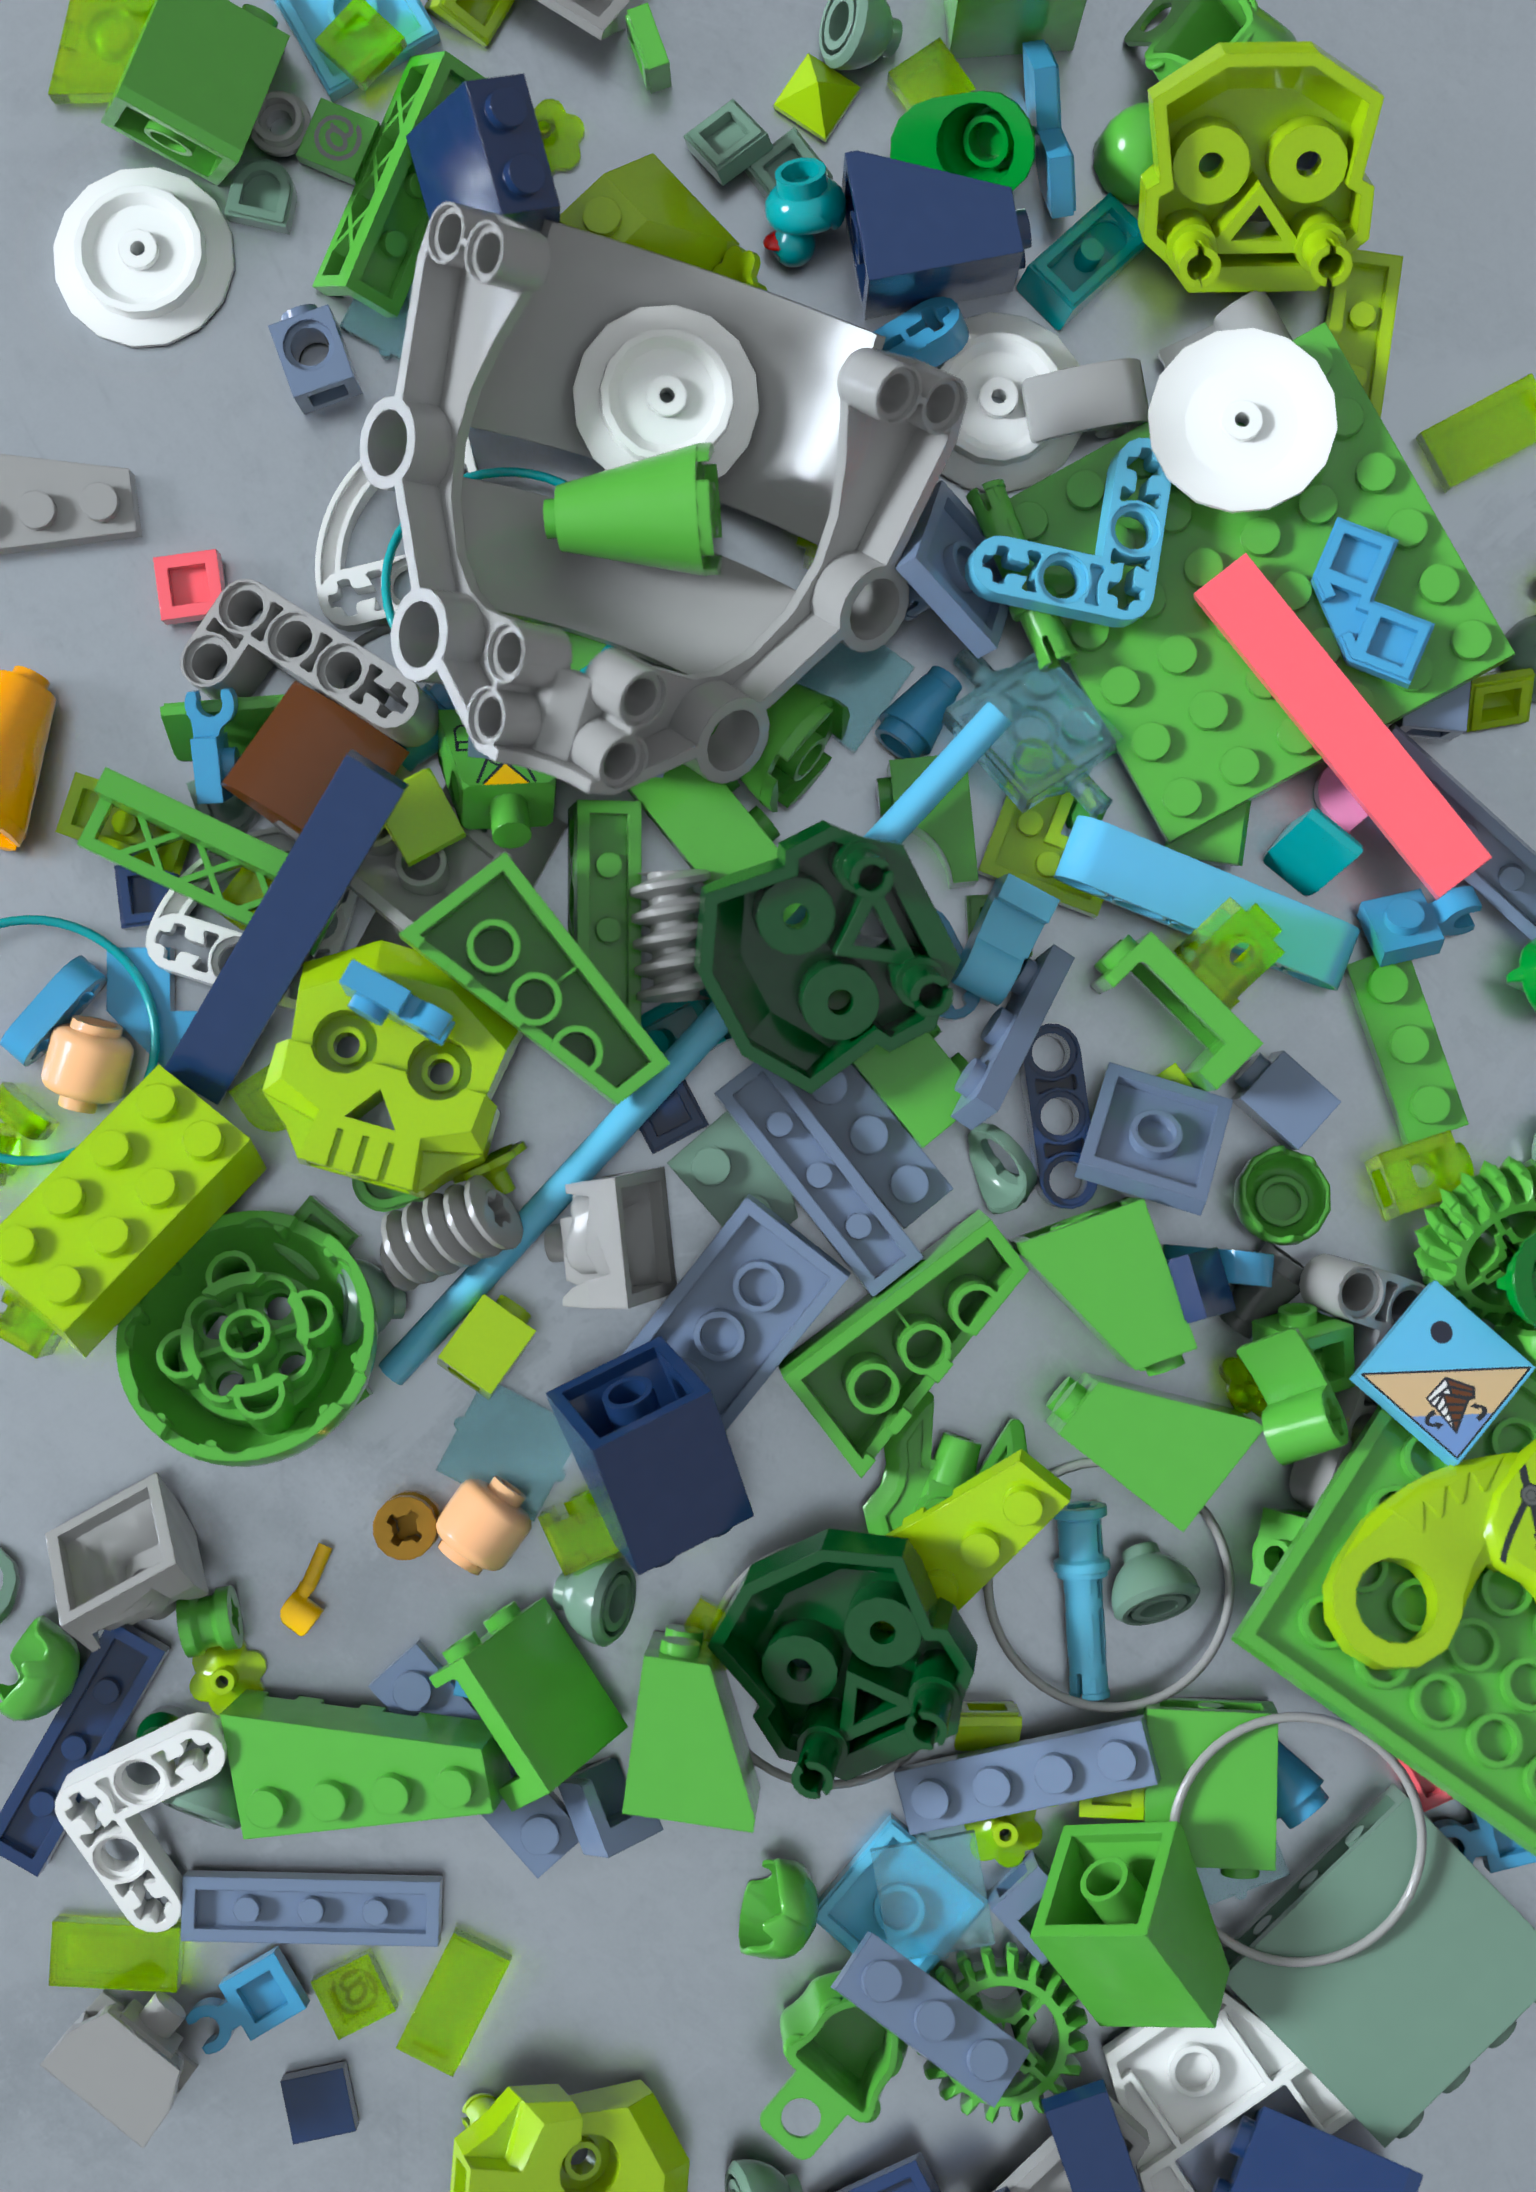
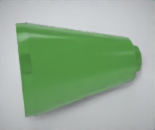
M711 442L695 443L556 485L554 499H544L543 504L544 528L547 539H557L561 552L701 576L720 575L722 555L714 556L713 538H722L717 464H704L705 461L710 460L714 452L713 444Z
M795 683L766 710L770 723L768 742L760 759L748 773L740 777L741 781L758 801L772 812H778V802L788 808L810 789L832 759L831 756L824 752L827 742L832 734L842 741L850 718L849 709L842 702L798 683ZM719 723L715 726V728H714V730H713L711 736H712V735L714 734V732L716 731V729H717Z

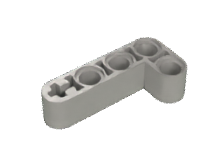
M252 579L234 581L220 593L181 654L180 668L183 676L212 700L221 699V689L231 687L235 690L238 698L251 697L274 665L307 687L360 717L399 745L405 747L421 746L427 743L438 730V705L414 681L405 678L397 668L260 582ZM263 608L260 618L248 626L251 616ZM312 638L309 649L304 654L296 657L299 646L304 641ZM227 661L222 674L213 679L216 668L221 663ZM361 669L358 681L353 686L344 689L347 677L352 672ZM389 695L396 702L407 708L402 714L390 711L385 706Z
M1321 1254L1313 1257L1305 1265L1299 1283L1301 1297L1305 1303L1312 1304L1317 1307L1318 1311L1339 1317L1341 1321L1353 1325L1355 1371L1426 1287L1420 1282L1332 1254ZM1356 1385L1355 1387L1335 1393L1346 1419L1349 1434L1348 1444L1294 1462L1289 1482L1291 1495L1296 1503L1307 1509L1312 1510L1378 1406L1375 1401Z

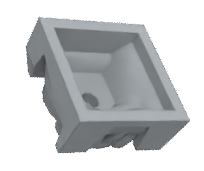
M664 1167L603 1176L600 1179L565 1184L566 1194L573 1195L571 1203L572 1216L560 1219V1224H550L547 1226L544 1235V1246L548 1259L553 1263L565 1262L566 1281L577 1284L563 1297V1306L590 1309H629L668 1296L676 1287V1276Z
M157 1472L45 1533L60 1627L92 1652L101 1648L98 1631L101 1629L111 1631L123 1625H133L149 1618L161 1620L169 1616L176 1609L177 1600L202 1598L209 1594L195 1529L178 1500Z
M105 1989L66 2031L40 2064V2066L142 2148L146 2146L165 2119L181 2089L198 2065L178 2049L184 2038L175 2030L186 2018L187 2014L175 1999L164 1992L157 1991L145 2006L135 1998L127 2006H124Z

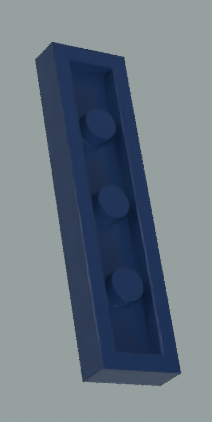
M130 1624L111 1631H103L99 1638L101 1648L91 1652L76 1679L71 1694L62 1703L0 1812V1856L36 1877L44 1871L66 1832L55 1813V1800L66 1776L74 1769L113 1750L170 1650L169 1646ZM79 1792L75 1800L81 1803L85 1798Z

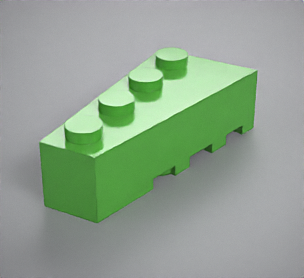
M506 852L399 933L401 940L613 1105L620 1104L670 1064Z
M980 1209L922 1252L923 1259L874 1297L867 1294L787 1355L778 1365L784 1380L861 1479L875 1463L876 1455L893 1434L897 1435L913 1414L911 1412L934 1383L938 1384L954 1365L952 1361L972 1336L978 1335L1029 1271L993 1221Z
M246 1689L220 1714L243 1840L491 1814L503 1800L498 1789L511 1779L508 1759L483 1720L420 1712L418 1716L386 1712V1707L364 1704L359 1708L324 1704V1699L299 1696L296 1700L269 1697V1692L252 1689Z

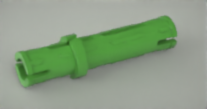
M995 479L982 484L986 493L981 494L978 488H974L966 495L968 504L971 505L985 539L993 536H1008L1027 540L1005 489L1006 485L1003 479ZM997 554L993 556L1002 579L1007 574L1012 573L1027 576L1028 578L1030 570L1034 565V562L1029 560V565L1021 572L1012 571L1002 567V556ZM1026 578L1025 583H1024L1023 586H1022V589H1023V590H1026V591H1027V578ZM1044 580L1046 590L1052 596L1059 598L1054 587H1047ZM1009 606L1008 609L1013 621L1022 623L1038 660V667L1041 672L1061 667L1060 659L1064 658L1065 663H1069L1078 656V652L1073 647L1060 616Z

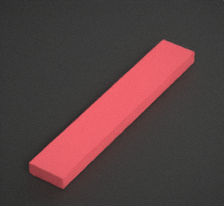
M1247 553L1243 554L1194 593V600L1436 900L1492 858Z

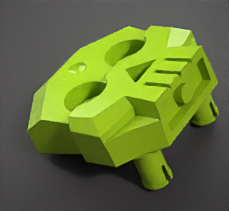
M1312 41L1217 43L1148 89L1153 165L1140 175L1138 227L1143 242L1168 264L1188 293L1252 292L1255 290L1258 292L1316 291L1320 286L1326 287L1328 277L1332 286H1338L1343 283L1350 275L1353 267L1350 254L1368 241L1370 236L1375 187L1366 175L1365 169L1385 96L1376 85ZM1313 151L1318 154L1317 162L1312 168L1308 170L1297 169V160L1303 153ZM1213 152L1221 155L1220 163L1214 170L1205 172L1199 169V162L1207 153ZM1259 205L1269 221L1246 222Z
M379 940L304 962L297 995L291 1039L276 1044L262 1092L286 1128L300 1164L424 1199L445 1183L452 1181V1178L486 1163L500 1116L497 1106L491 1100L523 1034L414 949ZM354 959L410 990L412 995L451 1014L453 1016L452 1021L456 1024L444 1045L441 1046L405 1024L402 1026L389 1018H386L383 1025L380 1026L352 1011L347 1006L351 997L345 994L339 983L351 960ZM348 1036L357 1038L360 1046L354 1056L343 1058L337 1054V1045L341 1039ZM447 1063L454 1069L452 1079L442 1085L433 1083L430 1079L432 1068L436 1064ZM385 1100L395 1130L359 1121V1119Z
M641 2079L568 2095L559 2084L508 2086L498 2098L490 2093L482 2092L475 2094L466 2101L462 2108V2112L467 2115V2117L461 2118L466 2129L454 2138L450 2192H687L690 2160L654 2093ZM588 2148L584 2161L580 2164L571 2165L574 2153L579 2149Z

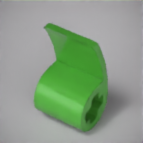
M1298 1328L1286 1329L1242 1345L1237 1349L1236 1353L1253 1377L1268 1405L1262 1413V1427L1267 1444L1273 1456L1281 1465L1285 1466L1348 1444V1427L1341 1406L1321 1365Z

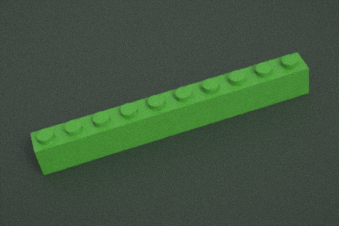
M564 631L568 635L572 647L570 669L580 671L606 646L604 643ZM682 764L664 772L663 778L653 777L627 789L635 801H642L643 811L691 869H705L711 872V878L702 882L704 885L731 873L778 858V848L773 841L780 836L779 831L757 805L749 812L732 793L740 787L737 780L724 784L711 782ZM795 903L785 909L783 914L784 922L801 904ZM841 989L834 991L828 998V1006L832 1009L845 1007L849 1002L850 993ZM938 1025L931 1031L891 1052L877 1044L852 1063L920 1148H924L956 1121L950 1116L961 1094L954 1089L961 1073L969 1064L959 1052L949 1058L934 1040L935 1037L942 1033Z

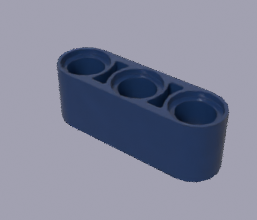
M1048 1023L1040 1027L1019 1069L1031 1163L1037 1174L1036 1190L1038 1195L1046 1203L1054 1207L1075 1209L1085 1205L1093 1198L1098 1184L1082 1179L1079 1191L1072 1197L1065 1199L1057 1196L1052 1191L1049 1180L1053 1168L1061 1162L1068 1161L1076 1167L1078 1166L1091 1123L1081 1048L1077 1037L1070 1029L1060 1024ZM1041 1036H1052L1063 1045L1065 1051L1064 1061L1056 1071H1045L1034 1062L1032 1047ZM1053 1098L1067 1102L1073 1112V1123L1070 1129L1061 1135H1054L1048 1132L1041 1121V1111L1044 1104Z

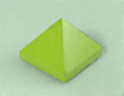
M808 53L773 104V108L826 143L859 94L861 87Z
M1533 669L1487 672L1472 680L1467 732L1529 722L1535 678Z

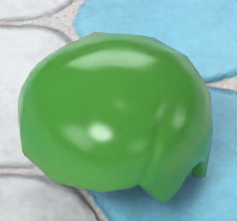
M1149 102L1137 103L1123 109L1110 120L1094 145L1093 167L1103 189L1128 205L1139 203L1140 175L1153 165Z
M1284 1145L1273 1146L1246 1162L1235 1180L1233 1206L1240 1223L1258 1239L1280 1246L1297 1245L1319 1232L1331 1211L1330 1184L1314 1157L1286 1149Z
M44 1615L37 1617L12 1649L10 1661L17 1670L18 1680L13 1685L0 1684L1 1714L12 1721H30L45 1716L59 1707L74 1688L79 1675L80 1652L77 1643L66 1631Z
M790 1859L763 1860L762 1867L769 1869L772 1874L761 1880L750 1881L747 1883L744 1892L739 1923V1946L741 1953L745 1955L773 1960L786 1959L795 1956L805 1946L816 1928L819 1897L811 1875L803 1864Z

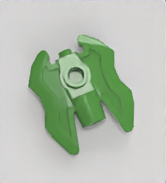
M928 1391L911 1412L913 1414L897 1435L893 1434L884 1446L886 1466L880 1486L862 1506L869 1534H888L901 1526L905 1517L924 1506L927 1510L952 1496L954 1488L1020 1449L1028 1453L1024 1425L1019 1419H1010L977 1472L976 1468L982 1444L956 1434L943 1432L934 1457L931 1458L934 1396Z

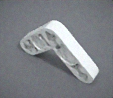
M197 1712L186 1715L74 1769L66 1776L55 1800V1813L65 1831L125 1917L136 1928L145 1932H162L170 1929L177 1923L182 1913L183 1876L139 1812L192 1788L220 1772L227 1757V1745L221 1720L209 1713ZM192 1738L198 1746L209 1743L211 1745L209 1754L205 1755L200 1748H194L185 1752L189 1739ZM180 1756V1759H179V1762H178V1765H177V1768H176L174 1759ZM146 1762L158 1771L160 1780L150 1785L138 1784L128 1776L126 1767L131 1763ZM80 1792L85 1799L97 1797L100 1800L97 1808L89 1801L78 1803L75 1800L77 1794ZM99 1820L102 1825L98 1829H95L97 1822ZM116 1838L125 1839L136 1846L139 1855L128 1861L118 1860L107 1852L105 1843ZM146 1870H148L146 1878L144 1879L142 1874ZM146 1890H148L150 1895L155 1899L146 1901L144 1899ZM165 1896L167 1898L166 1905H162L156 1898Z

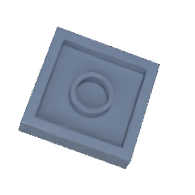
M941 480L936 483L896 567V570L905 578L909 586L908 604H910V607L907 608L904 620H913L922 612L932 608L978 659L998 648L1010 605L982 599L969 588L965 579V564L968 556L985 540L977 518L947 484ZM993 557L987 563L982 564V567L992 570V581L999 583L1002 580Z
M1109 1062L1074 1177L1201 1216L1208 1198L1233 1100Z

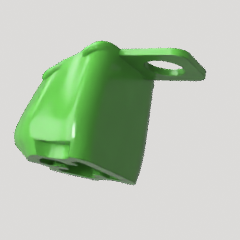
M1153 0L1124 38L1128 46L1149 47L1144 55L1146 58L1145 64L1148 69L1153 70L1159 81L1219 42L1297 41L1293 33L1286 26L1258 7L1256 0ZM1171 7L1167 17L1158 26L1145 32L1149 22L1158 13Z
M842 1970L827 1973L813 1979L803 1994L782 2012L779 2020L783 2052L789 2064L796 2071L762 2110L760 2125L765 2132L793 2156L801 2160L811 2158L847 2115L860 2123H871L878 2118L881 2111L879 2100L884 2087L900 2071L908 2050V2045L831 1988ZM798 2098L812 2101L818 2107L821 2115L820 2123L815 2131L805 2136H797L786 2130L781 2120L784 2107L790 2101Z

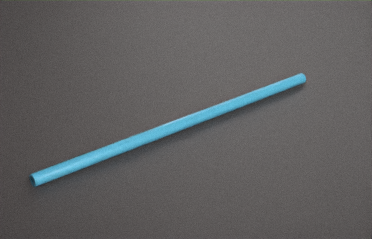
M988 701L864 837L890 841L896 840L902 844L1008 729L1012 722ZM800 905L785 923L790 925L800 923L806 914L805 906ZM713 1001L663 1054L670 1064L620 1104L616 1105L518 1212L524 1230L520 1244L514 1249L502 1250L495 1257L481 1259L477 1264L468 1266L379 1363V1367L389 1379L398 1385H403L474 1308L482 1295H486L546 1230L547 1226L573 1201V1195L566 1194L565 1184L592 1180L726 1035L728 1029Z

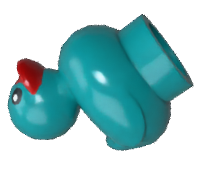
M807 157L787 161L777 168L775 172L776 185L768 194L765 202L764 212L769 225L775 231L765 236L763 245L766 249L772 250L776 259L788 267H799L806 264L815 251L813 234L827 231L830 228L833 230L838 229L844 221L847 210V200L842 187L830 177H827L825 164L818 159Z

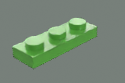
M1375 955L1348 964L1344 977L1403 1145H1411L1469 1125L1412 960L1380 967Z

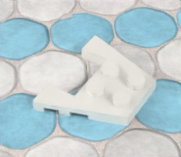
M1226 1988L1216 2028L1130 2027L1102 2047L1118 2104L1146 2128L1150 2144L1136 2165L1144 2192H1197L1176 2160L1283 2085L1288 2087L1314 2127L1332 2135L1355 2119L1351 2112L1243 2001Z

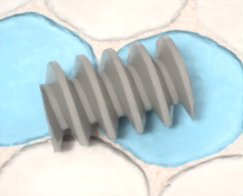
M705 869L637 873L646 876L647 881L630 888L629 896L648 902L649 907L632 914L631 923L650 928V934L634 940L633 949L652 954V960L636 966L634 973L635 975L654 980V985L636 993V1001L664 1003L711 999L700 995V991L706 987L694 966L698 918L695 917V912L699 911L700 893L693 891V886L711 878V872Z
M474 1175L466 1181L465 1187L462 1184H453L445 1190L444 1195L432 1193L424 1199L423 1203L411 1202L404 1207L402 1212L400 1210H392L385 1214L381 1223L382 1243L380 1246V1260L384 1272L394 1287L402 1291L414 1290L419 1284L431 1283L439 1276L451 1275L457 1272L461 1267L473 1266L481 1259L495 1257L502 1250L516 1248L522 1241L524 1231L521 1218L514 1203L507 1195L496 1190L492 1183L482 1175Z

